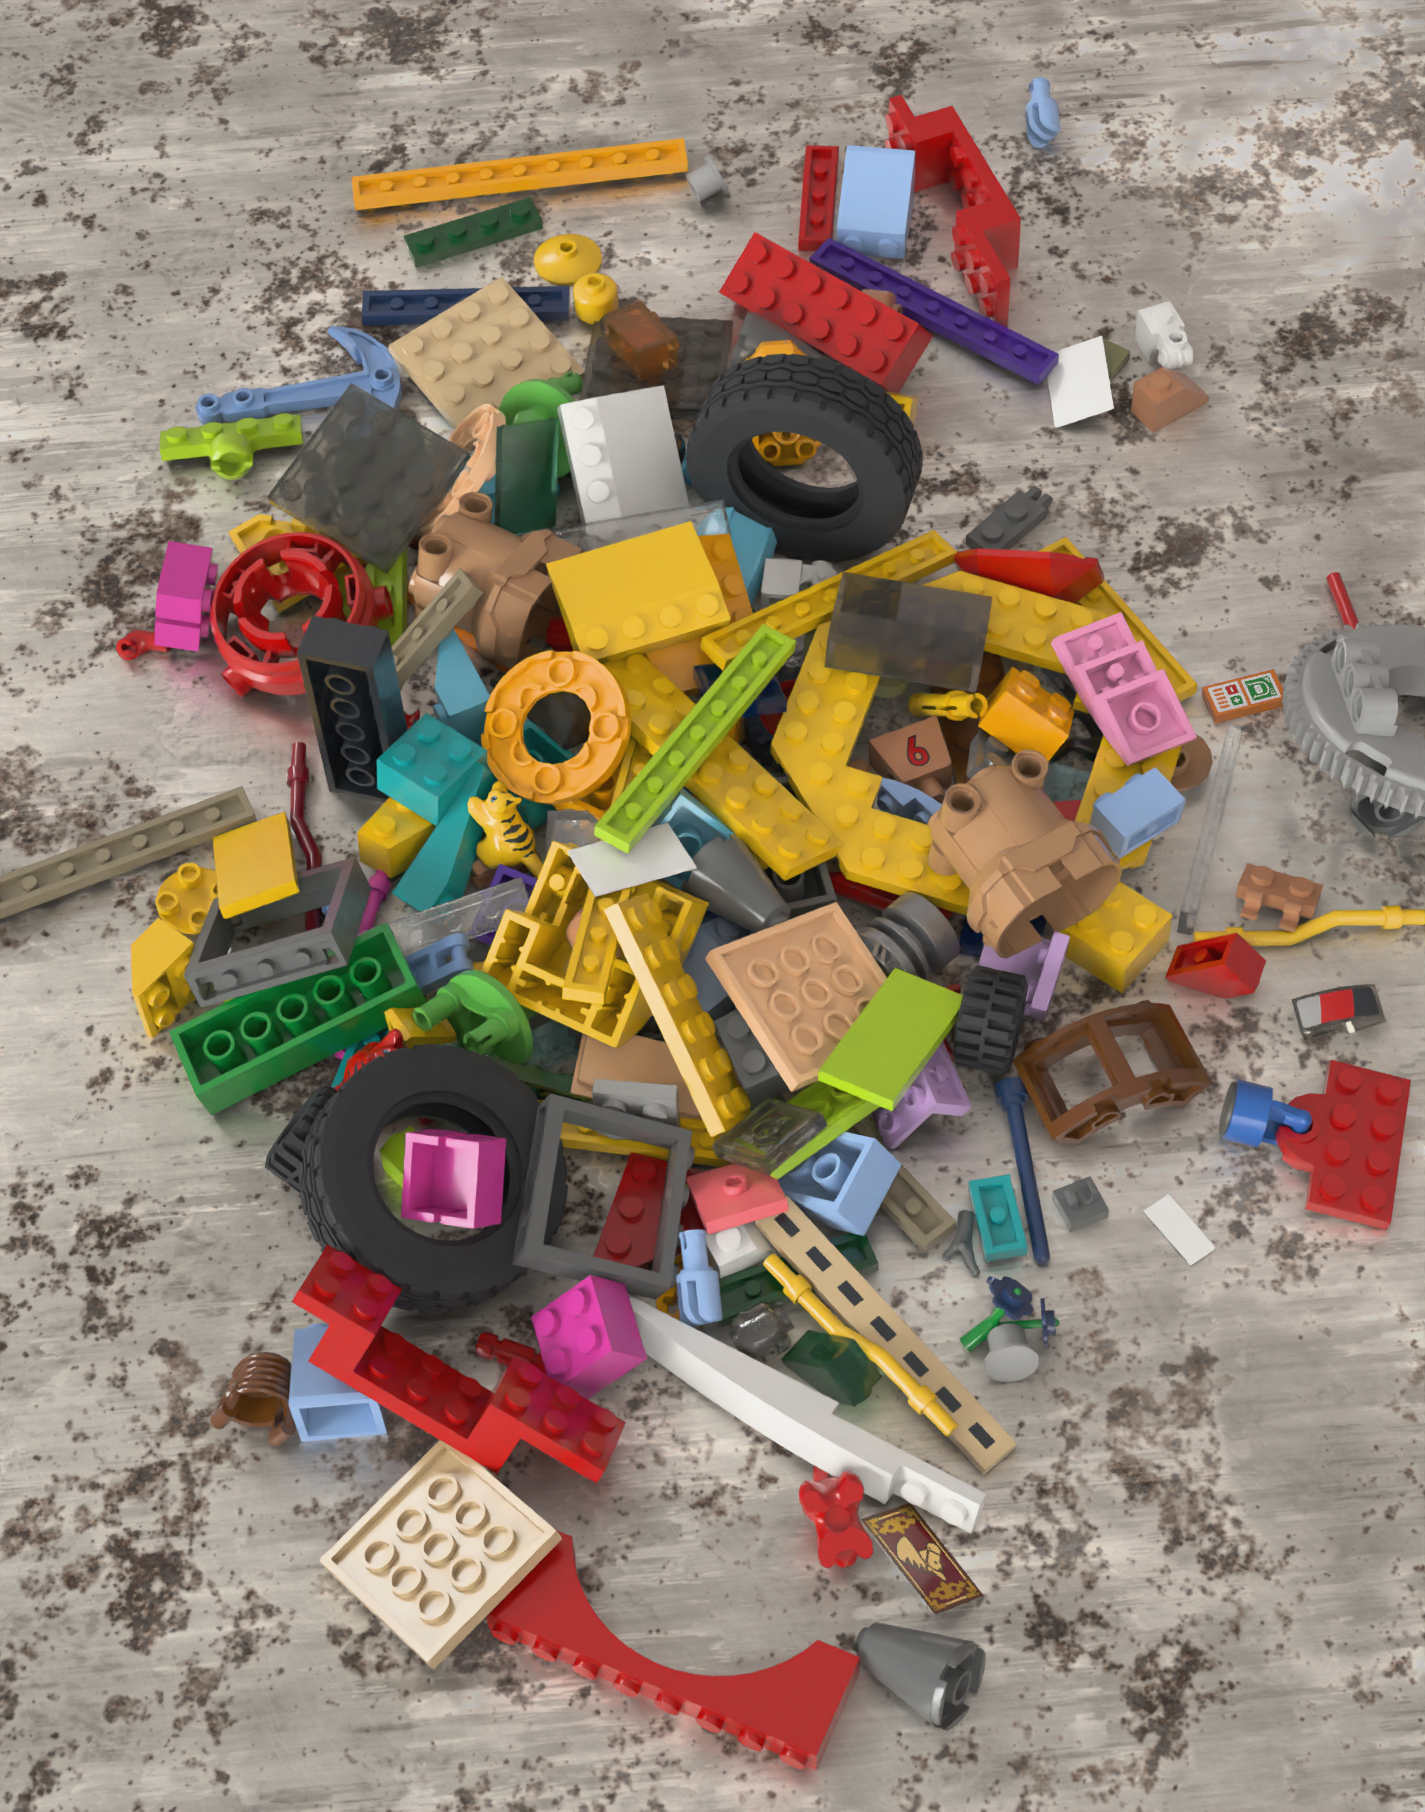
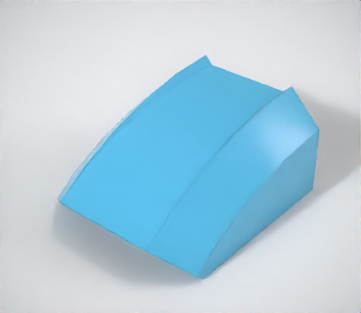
M733 507L713 508L702 520L697 535L730 534L750 604L752 605L763 581L765 558L772 559L777 544L774 532L771 527L767 528L736 512Z
M683 788L651 826L654 827L668 823L691 859L711 840L720 837L725 841L731 839L728 834H735L712 811ZM686 871L663 879L682 891V880L688 883L691 872Z

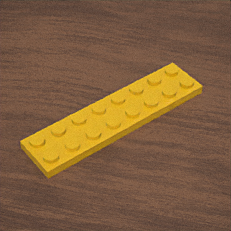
M631 654L628 657L615 659L603 664L617 677L626 692L631 710L630 734L647 751L654 755L696 704L642 654ZM728 734L725 735L684 785L784 881L835 857L836 852L843 847L844 843Z

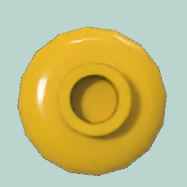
M591 273L581 277L575 283L573 289L574 308L577 316L582 321L592 325H601L616 316L619 309L618 288L616 282L610 276L602 273Z

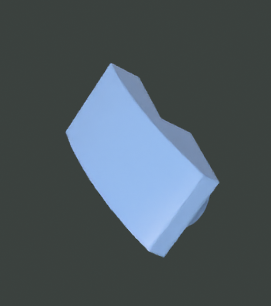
M882 778V785L877 798V805L880 811L928 825L929 819L942 807V804L918 789L895 780Z

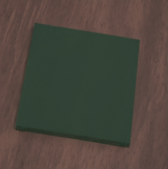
M551 417L549 419L497 426L494 525L513 534L556 526L559 419Z

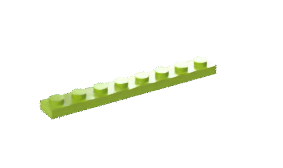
M763 624L595 825L594 836L629 854L793 654L796 640Z

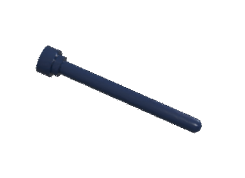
M1006 1078L994 1085L996 1103L1001 1106L1004 1112H1007L1033 1257L1038 1264H1046L1050 1260V1250L1023 1113L1026 1101L1029 1098L1028 1091L1021 1078Z

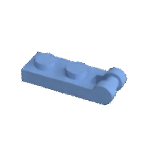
M451 934L406 956L424 995L448 984L458 974L467 970H474L473 962L467 956V951L470 949L467 934ZM451 955L452 961L446 964L445 958Z

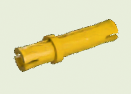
M952 690L947 694L915 693L909 699L908 708L911 714L916 717L942 716L953 721H962L967 717L977 718V716H984L988 703L982 694H967L962 690Z

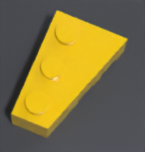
M389 797L357 832L360 862L375 870H382L389 878H393L410 867L436 826Z

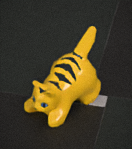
M500 781L493 784L492 791L489 792L486 800L474 796L470 797L467 803L468 812L486 833L485 838L477 844L476 853L479 859L492 869H497L499 864L507 867L524 864L538 879L543 863L535 853L536 839L534 831L528 824L523 822L519 812L516 810L522 798H515L508 793L506 784Z

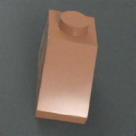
M1161 367L1134 382L1131 412L1154 433L1209 402V396L1187 375Z

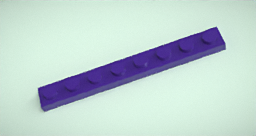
M828 238L809 258V262L860 291L863 289H874L893 292L897 299V304L902 305L903 315L1037 385L1058 364V353L831 238Z

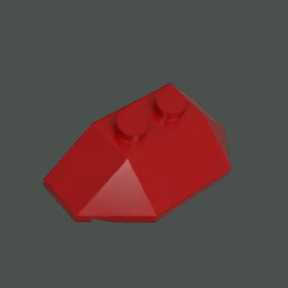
M977 548L957 551L953 558L958 571L1073 604L1104 581V574L1098 558L1092 557L1080 558L1070 554L1044 551Z

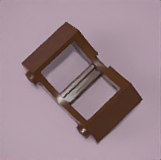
M1149 1000L1090 1015L1051 1033L1045 1038H1036L1026 1044L1024 1052L1012 1061L1052 1140L1075 1145L1080 1144L1103 1127L1119 1120L1121 1110L1141 1103L1145 1110L1162 1106L1184 1107L1212 1083L1171 1006L1163 1003H1151ZM1131 1035L1141 1036L1159 1072L1136 1078L1115 1038ZM1091 1045L1113 1087L1084 1100L1068 1110L1047 1069L1066 1056Z

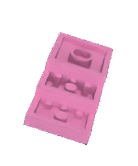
M1122 612L1053 639L1051 645L1072 685L1108 742L1127 767L1197 738L1164 669L1157 671L1143 641L1136 643Z

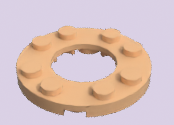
M490 404L480 405L469 413L449 436L450 441L445 445L439 457L436 456L417 495L412 514V524L417 526L415 529L422 535L432 533L434 525L442 515H451L458 512L461 496L469 492H478L484 481H490L498 469V463L495 459L509 437V434L505 432L506 419L503 412ZM474 451V454L466 463V466L470 467L471 470H465L460 474L452 488V492H450L449 490L455 481L454 472L467 453Z

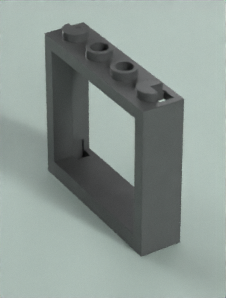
M356 856L298 873L300 892L239 914L241 922L232 924L230 918H223L219 908L218 897L214 898L184 973V977L200 1007L347 966L372 889ZM330 905L323 927L228 954L235 932ZM326 948L334 950L336 955L329 957Z
M549 1094L537 1108L512 1264L582 1281L592 1275L620 1282L626 1285L628 1293L655 1300L670 1288H673L676 1283L675 1276L678 1275L679 1269L678 1264L674 1263L675 1252L681 1244L679 1233L684 1232V1225L680 1224L681 1209H684L689 1197V1185L685 1184L686 1172L690 1169L695 1154L694 1147L690 1146L692 1130ZM562 1122L669 1149L652 1271L543 1244Z

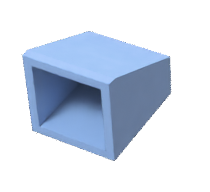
M847 145L837 222V242L865 256L905 259L914 206L915 151Z
M316 1323L309 1325L307 1328L295 1329L289 1408L301 1442L387 1434V1408L308 1362L329 1325Z

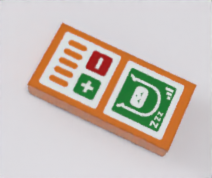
M1274 669L1202 687L1201 695L1214 724L1284 706L1282 703L1283 687Z

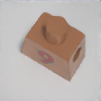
M936 716L869 739V763L879 776L909 785L943 804L946 794L943 789L948 788L952 784V762Z

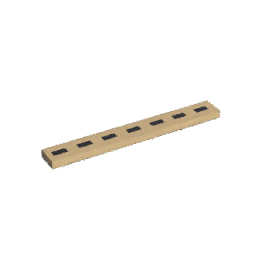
M788 1196L786 1198L789 1211L755 1221V1227L795 1271L801 1274L813 1286L812 1289L847 1327L885 1348L921 1386L926 1384L938 1396L936 1402L959 1424L956 1431L949 1436L950 1440L983 1475L1016 1448L1017 1443Z

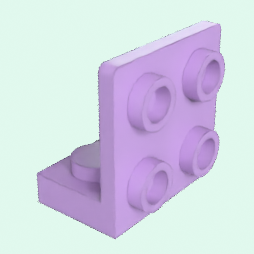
M1054 931L1052 940L1042 938L1043 941L1007 959L999 957L992 947L984 944L978 966L1025 975L1028 991L1024 1016L1045 1022L1068 950L1070 936Z
M943 1041L895 1109L890 1111L880 1106L872 1112L874 1121L887 1149H895L932 1113L963 1116L972 1108Z

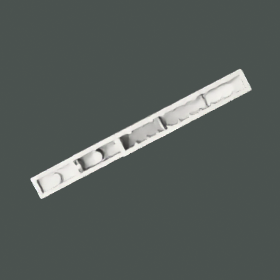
M629 1295L645 1353L711 1401L834 1477L840 1476L844 1471L855 1473L862 1481L864 1493L886 1504L894 1493L907 1502L944 1519L951 1525H955L970 1534L979 1523L987 1496L986 1493L837 1417L839 1402Z

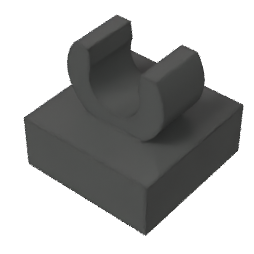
M1091 1176L1053 1191L1052 1200L1070 1233L1108 1218L1109 1209Z

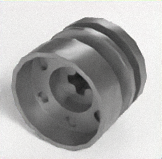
M914 892L903 893L882 912V918L875 917L867 927L862 928L858 932V935L887 978L894 968L929 981L931 974L940 972L960 954V944L957 935L948 920L932 903Z

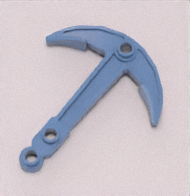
M330 326L328 334L349 352L357 365L363 364V371L270 389L241 388L235 392L225 393L222 397H217L214 394H204L198 399L196 412L199 421L204 425L210 422L221 423L226 421L232 423L244 418L261 419L266 418L270 414L366 402L365 412L364 410H359L350 434L339 449V454L345 458L369 446L392 423L402 399V383L398 366L386 346L369 334L359 330Z

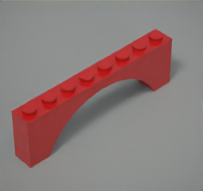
M558 1530L557 1532L562 1540L486 1616L488 1627L492 1630L491 1634L504 1643L515 1645L516 1641L525 1644L531 1647V1651L541 1659L549 1662H555L556 1659L569 1663L576 1673L585 1678L596 1680L597 1676L613 1682V1687L627 1696L637 1697L640 1694L654 1700L655 1706L666 1713L678 1715L679 1712L687 1714L696 1718L695 1722L702 1728L713 1733H720L722 1729L738 1736L737 1740L747 1748L755 1751H762L763 1748L780 1754L779 1758L784 1763L797 1769H804L805 1766L814 1770L818 1769L860 1673V1657L820 1640L815 1641L804 1651L787 1661L770 1668L746 1674L728 1676L700 1675L658 1664L625 1645L599 1619L589 1604L577 1576L573 1537Z

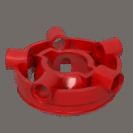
M308 532L285 533L269 537L252 545L235 558L224 571L215 587L211 600L210 622L218 649L229 665L220 673L221 676L242 697L253 688L277 695L306 693L299 661L279 663L280 658L298 659L297 651L299 647L291 645L285 632H270V621L261 614L265 604L269 599L282 603L284 600L296 595H312L323 601L315 616L327 619L337 618L347 623L377 627L378 621L392 618L394 615L391 596L386 585L374 588L361 563L344 546L322 534ZM284 561L288 567L286 573L275 575L270 571L269 567ZM341 563L351 568L354 573L344 576L347 604L351 610L348 620L343 613V596L340 593L338 580L333 573ZM230 613L238 616V625L244 637L254 647L266 653L263 662H260L256 654L235 635L227 641V623ZM309 619L305 624L302 625L304 633L306 632L311 619Z

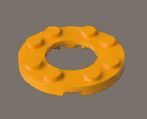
M544 651L516 664L495 686L484 710L487 716L484 734H481L482 747L487 750V764L490 770L500 782L506 784L507 789L526 800L539 804L552 805L572 802L587 796L599 788L613 774L621 762L631 732L629 701L617 677L591 656L577 651ZM562 691L577 694L585 701L591 713L588 741L584 744L578 755L568 761L558 764L538 762L529 754L524 743L523 726L528 712L537 701L548 694Z

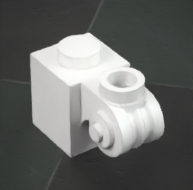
M1171 301L1138 310L1135 341L1149 364L1158 361L1164 368L1175 370L1176 367L1181 368L1193 363V348L1187 341V335L1184 332L1185 324Z
M765 558L761 591L762 609L837 575V573L832 569L830 563L822 560L814 561L811 565H802V560Z

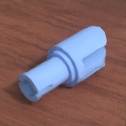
M1037 77L1032 80V83H1029L1031 101L1026 105L1025 114L1030 144L1035 148H1042L1049 144L1048 141L1052 140L1061 131L1058 104L1050 96V82L1046 78Z
M688 1230L679 1233L683 1270L675 1276L680 1321L691 1327L720 1321L723 1317L718 1272L708 1265L705 1230Z

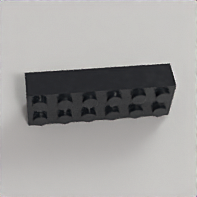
M312 616L298 648L297 657L329 791L385 803L390 796L377 789V759L408 730L389 631L381 630L375 626L347 623L337 618L327 619Z

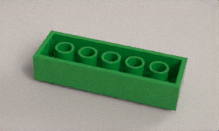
M386 922L356 937L347 966L236 997L170 1030L169 1033L196 1097L207 1111L213 1115L387 1028L388 1025L384 1012L388 1009L416 1008L425 1004L427 1000L398 939ZM334 950L327 952L329 957L336 955Z

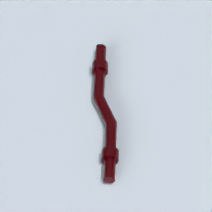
M294 742L291 745V766L287 769V786L290 788L289 822L307 859L306 871L322 866V854L305 821L306 788L310 784V770L306 767L307 746L303 742ZM322 907L303 912L306 914L305 932L321 927Z

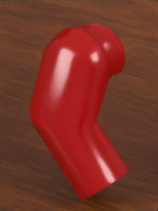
M135 630L117 642L116 651L122 659L134 660L150 650L169 653L171 647L154 645L155 632Z

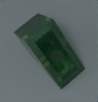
M807 1330L781 1358L785 1366L821 1394L840 1404L852 1407L865 1401L871 1395L872 1388L883 1377L855 1339Z

